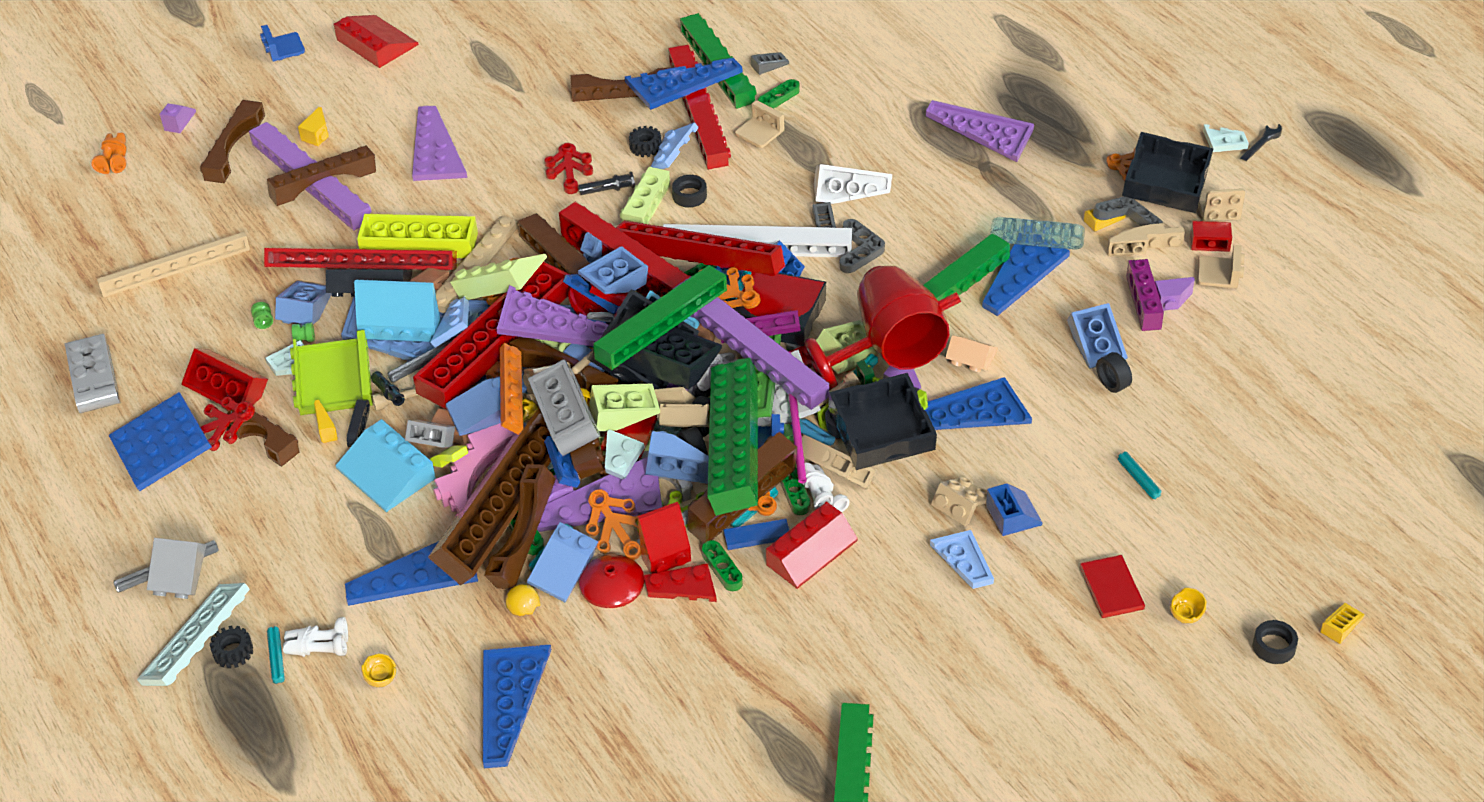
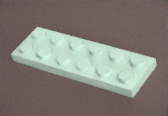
M245 583L219 584L138 677V682L142 686H168L172 684L180 670L190 663L192 656L204 647V642L217 632L221 622L226 620L231 615L233 608L244 600V595L250 590Z

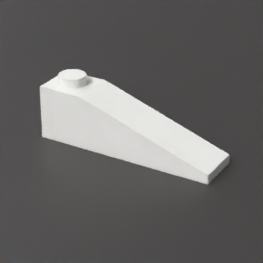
M822 164L817 165L814 179L815 201L835 204L890 193L892 174Z

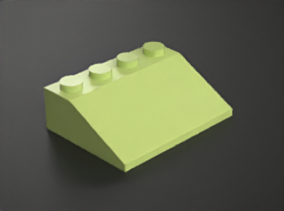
M546 254L512 261L508 259L497 264L490 263L483 267L475 266L469 270L461 269L455 273V277L450 283L458 297L461 299L465 296L467 300L508 292L509 285L515 287L516 290H520L547 256Z

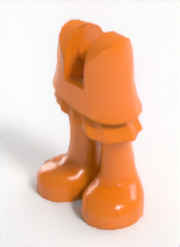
M122 132L117 133L115 138H113L111 133H107L101 144L103 155L95 156L91 164L93 169L99 173L109 174L111 167V170L117 174L126 167V137Z

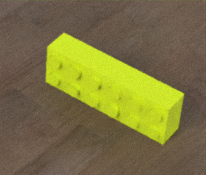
M364 214L357 241L359 249L457 251V258L465 259L475 248L478 230L475 216Z

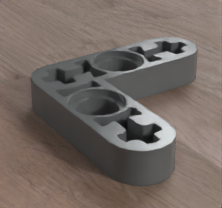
M1120 197L1097 203L1092 213L1099 220H1109L1127 215L1140 226L1163 223L1160 218L1136 200L1128 197Z
M847 219L843 222V228H852V241L859 246L840 258V270L844 273H853L881 256L885 252V241L855 219ZM860 236H867L868 238L862 239V238H859V237H860ZM859 254H866L867 256H865V257H859L858 255H859Z

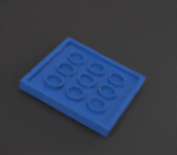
M180 392L109 434L115 449L139 491L212 448Z

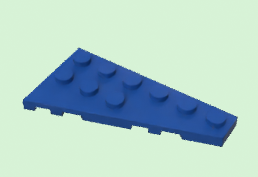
M735 58L713 61L710 65L702 66L699 63L695 64V67L687 69L686 66L659 70L657 74L652 75L642 73L640 74L641 77L631 78V75L625 76V82L645 105L652 110L743 72V69Z
M1024 226L1010 251V258L1004 262L985 296L982 307L996 316L1000 315L1070 256V250Z
M1005 377L928 401V408L925 409L935 430L1032 424L1031 415Z
M435 542L345 583L347 604L350 606L457 586L459 584L428 558L438 542ZM477 572L474 577L464 584L478 582Z
M551 645L483 650L484 769L508 766L550 656Z

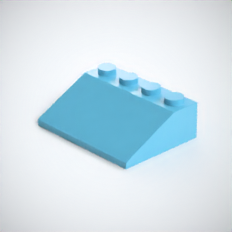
M355 280L358 331L365 330L367 339L431 342L441 322L434 283Z
M382 419L367 428L335 465L337 470L385 512H388L436 479L433 462L411 443L405 441V438Z

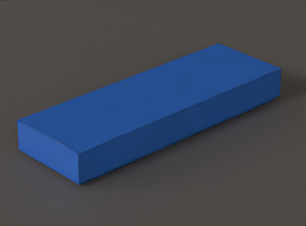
M547 436L544 442L558 483L577 488L580 480L573 466L571 454L568 453L562 456L552 437Z
M787 519L723 529L727 550L775 542L789 531Z

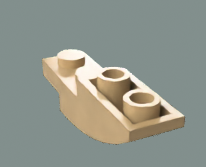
M1163 223L1132 228L1109 239L1108 256L1146 254L1147 248L1183 246L1184 228H1164Z
M806 435L802 437L805 459L868 489L877 470L871 467L856 470L850 456Z

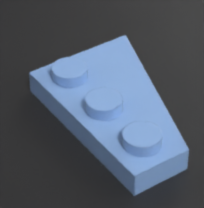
M692 123L676 130H669L659 146L651 167L658 169L668 168L680 153L678 149L683 144H687L690 140L688 136L691 132H696L698 126Z
M465 296L460 300L455 299L450 303L431 340L435 348L468 327L469 301Z
M971 530L930 540V546L972 589L994 583V577Z

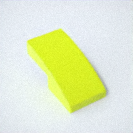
M463 445L451 446L429 460L433 462V466L443 467L468 454V450Z

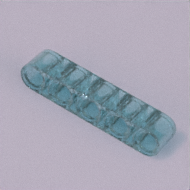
M1006 217L994 218L990 230V235L994 233L1010 244L1074 250L1083 247L1085 228L1079 224Z

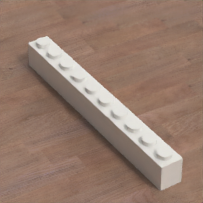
M663 224V227L774 244L780 240L794 256L842 257L852 251V228Z

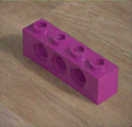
M1148 259L1128 260L1126 278L1141 330H1161L1164 311Z

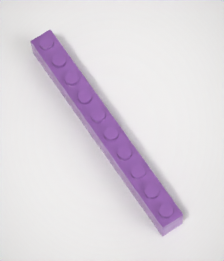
M268 122L249 131L252 145L285 173L317 162L312 160L305 151H301L295 143L288 140L286 135H282L275 126H271ZM329 176L323 178L305 189L353 231L361 227L364 214L372 212L367 203L361 201L358 195L353 194L346 185L343 186L336 177Z
M717 297L690 316L697 319L704 328L712 331L718 339L726 342L732 350H736L744 359L751 358L753 365H755L758 371L769 376L772 382L779 384L786 393L794 396L801 405H805L812 410L829 397L828 382Z

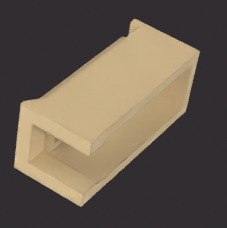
M660 404V413L657 414L659 425L666 427H710V405Z

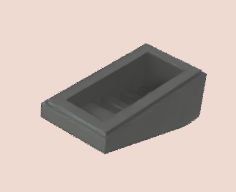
M781 52L751 56V66L759 75L789 64V60Z
M831 202L813 204L812 212L816 227L836 228ZM828 213V215L818 216V214Z

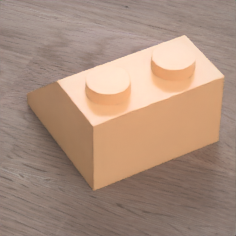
M952 335L945 358L951 360L950 364L962 367V364L970 365V370L981 372V369L988 370L998 347Z

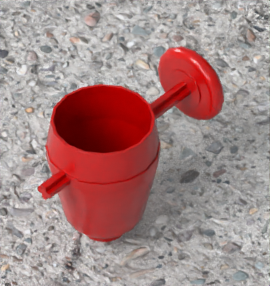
M876 266L866 272L857 290L858 305L867 337L827 357L814 338L806 339L805 347L816 374L829 383V391L838 385L832 366L870 347H873L885 362L899 370L915 369L935 359L946 347L950 333L944 310L960 303L961 300L956 292L938 301L933 293L904 269L897 266Z

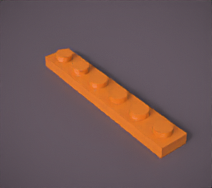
M504 343L500 347L501 426L519 435L523 430L521 351L514 346Z

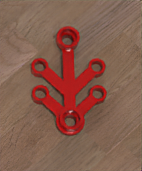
M564 143L559 146L558 153L555 156L545 158V166L548 168L546 170V178L553 180L566 169L567 179L564 182V191L567 194H575L578 192L579 187L578 182L574 179L573 168L582 172L585 176L592 175L593 166L590 164L592 162V155L588 152L580 153L576 151L574 144ZM575 157L581 160V162L585 165L576 162L572 158ZM562 158L565 159V160H564L563 162H561L558 166H556V163H557L559 160H561Z
M225 397L221 401V406L227 411L234 410L235 412L228 415L218 410L213 404H208L204 408L205 415L209 418H217V420L201 426L204 434L216 429L212 437L208 439L212 446L209 450H218L220 447L219 439L222 435L223 440L228 444L236 442L238 437L236 432L243 422L248 421L254 415L255 407L250 402L238 404L232 398ZM231 422H234L230 429L225 432Z

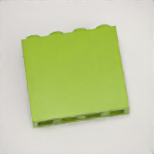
M365 330L357 331L356 339L298 346L296 339H293V348H290L291 359H294V363L291 364L292 375H295V380H292L293 391L296 392V396H293L294 407L299 409L300 416L316 413L315 400L321 402L326 412L355 408L357 399L369 400L370 406H373L368 342Z

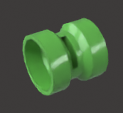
M258 302L251 307L255 327L266 329L273 324L269 304Z
M306 323L302 326L300 324H292L293 339H296L297 342H302L303 340L314 342L315 332L313 323Z

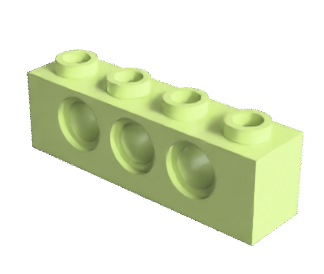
M648 167L647 171L642 174L640 183L635 186L634 193L628 198L627 205L621 210L620 219H622V222L625 220L644 224L649 223L670 187L669 171Z

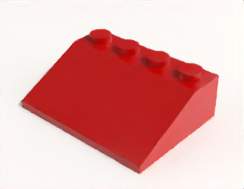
M377 15L346 16L334 23L337 41L378 68L419 45L416 40Z

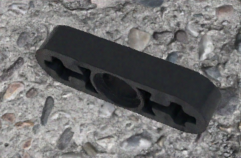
M357 399L347 432L348 447H351L365 431L370 413L369 400Z

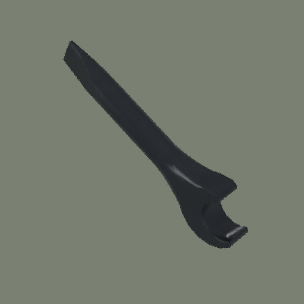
M1278 124L1277 129H1271L1266 125L1262 137L1240 159L1244 161L1249 160L1266 142L1279 138L1282 133V126Z

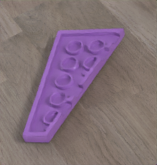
M934 100L931 101L926 110V117L1015 162H1018L1034 130V124Z
M418 107L412 173L413 181L468 178L464 165L437 107Z
M509 285L497 326V334L593 346V343L601 338L608 324L600 321L593 322L588 320L583 314L576 315L571 313L568 308L545 299H536L530 293H521L516 291L515 287Z
M648 457L635 462L624 479L610 474L547 503L537 528L538 532L555 530L560 522L572 527L588 524L592 513V507L589 505L588 498L597 489L605 490L609 497L623 500L630 498L636 505L635 510L631 513L625 512L623 508L609 506L613 513L636 517L661 508L662 500L659 477L645 474ZM598 498L596 503H602L603 498ZM627 503L625 505V508L627 509L632 507V503ZM602 511L600 513L598 523L605 522L606 517L604 516Z

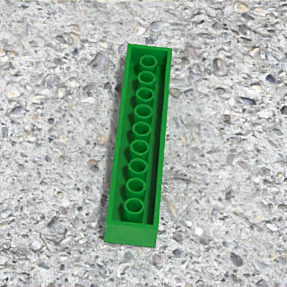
M751 358L738 359L734 362L711 367L707 496L716 516L758 505V376Z

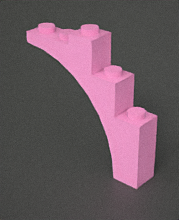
M501 423L468 434L469 443L466 444L468 454L452 462L453 465L450 466L451 474L434 479L436 488L433 491L437 501L441 500L444 507L450 506L451 511H456L457 514L455 516H457L472 495L479 478L496 461L515 433L502 427Z

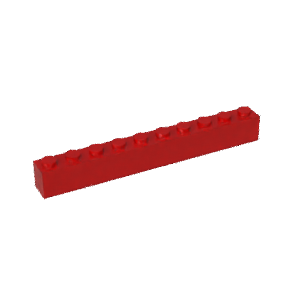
M689 45L668 48L671 67L686 66L687 69L698 64L695 61L694 51L690 50ZM705 87L683 96L682 99L691 124L695 123L698 126L697 131L694 133L707 170L729 166L728 158H731V152L729 147L726 148V137L723 136L722 127L719 125L718 116L715 114L709 92L706 93L707 88Z
M625 220L616 227L659 257L703 263L704 265H714L721 268L735 267L738 270L767 274L768 276H775L785 267L781 245Z
M264 248V267L420 270L434 268L456 270L457 251Z

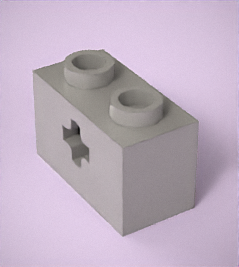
M417 419L408 420L405 441L443 448L451 447L453 445L455 426Z

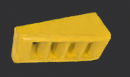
M1090 209L1084 213V222L1095 232L1125 219L1126 216L1099 220L1092 214L1094 209Z
M315 400L314 405L321 442L336 441L338 437L334 423L321 402Z
M1344 603L1324 621L1320 633L1341 644L1363 619L1365 614Z

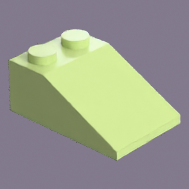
M858 320L823 329L816 341L827 357L867 336L863 323ZM870 347L832 366V369L838 374L850 371L856 367V362L864 360L870 354L876 355L877 352L873 347Z
M653 384L591 386L589 406L598 431H608L609 429L617 431L660 413Z

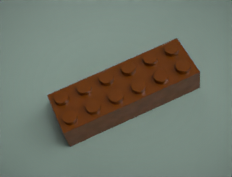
M780 432L768 437L764 445L758 449V500L796 468L797 446ZM707 488L703 496L698 500H693L688 506L687 530L704 544L717 537L723 529L731 525L749 508L716 516L707 496Z

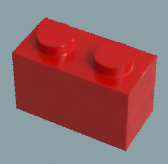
M1192 221L1190 233L1191 250L1230 252L1233 238L1231 222Z

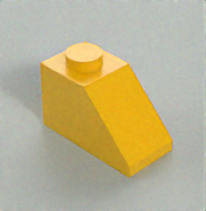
M318 107L298 126L301 141L319 146L329 137L322 107Z

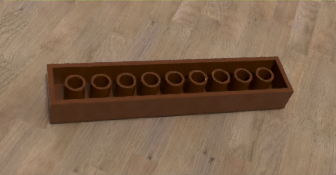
M539 407L524 419L523 430L519 435L515 433L428 556L431 561L459 585L474 577L519 510L520 480L526 465H545L548 467L551 462L544 442L547 436H551Z

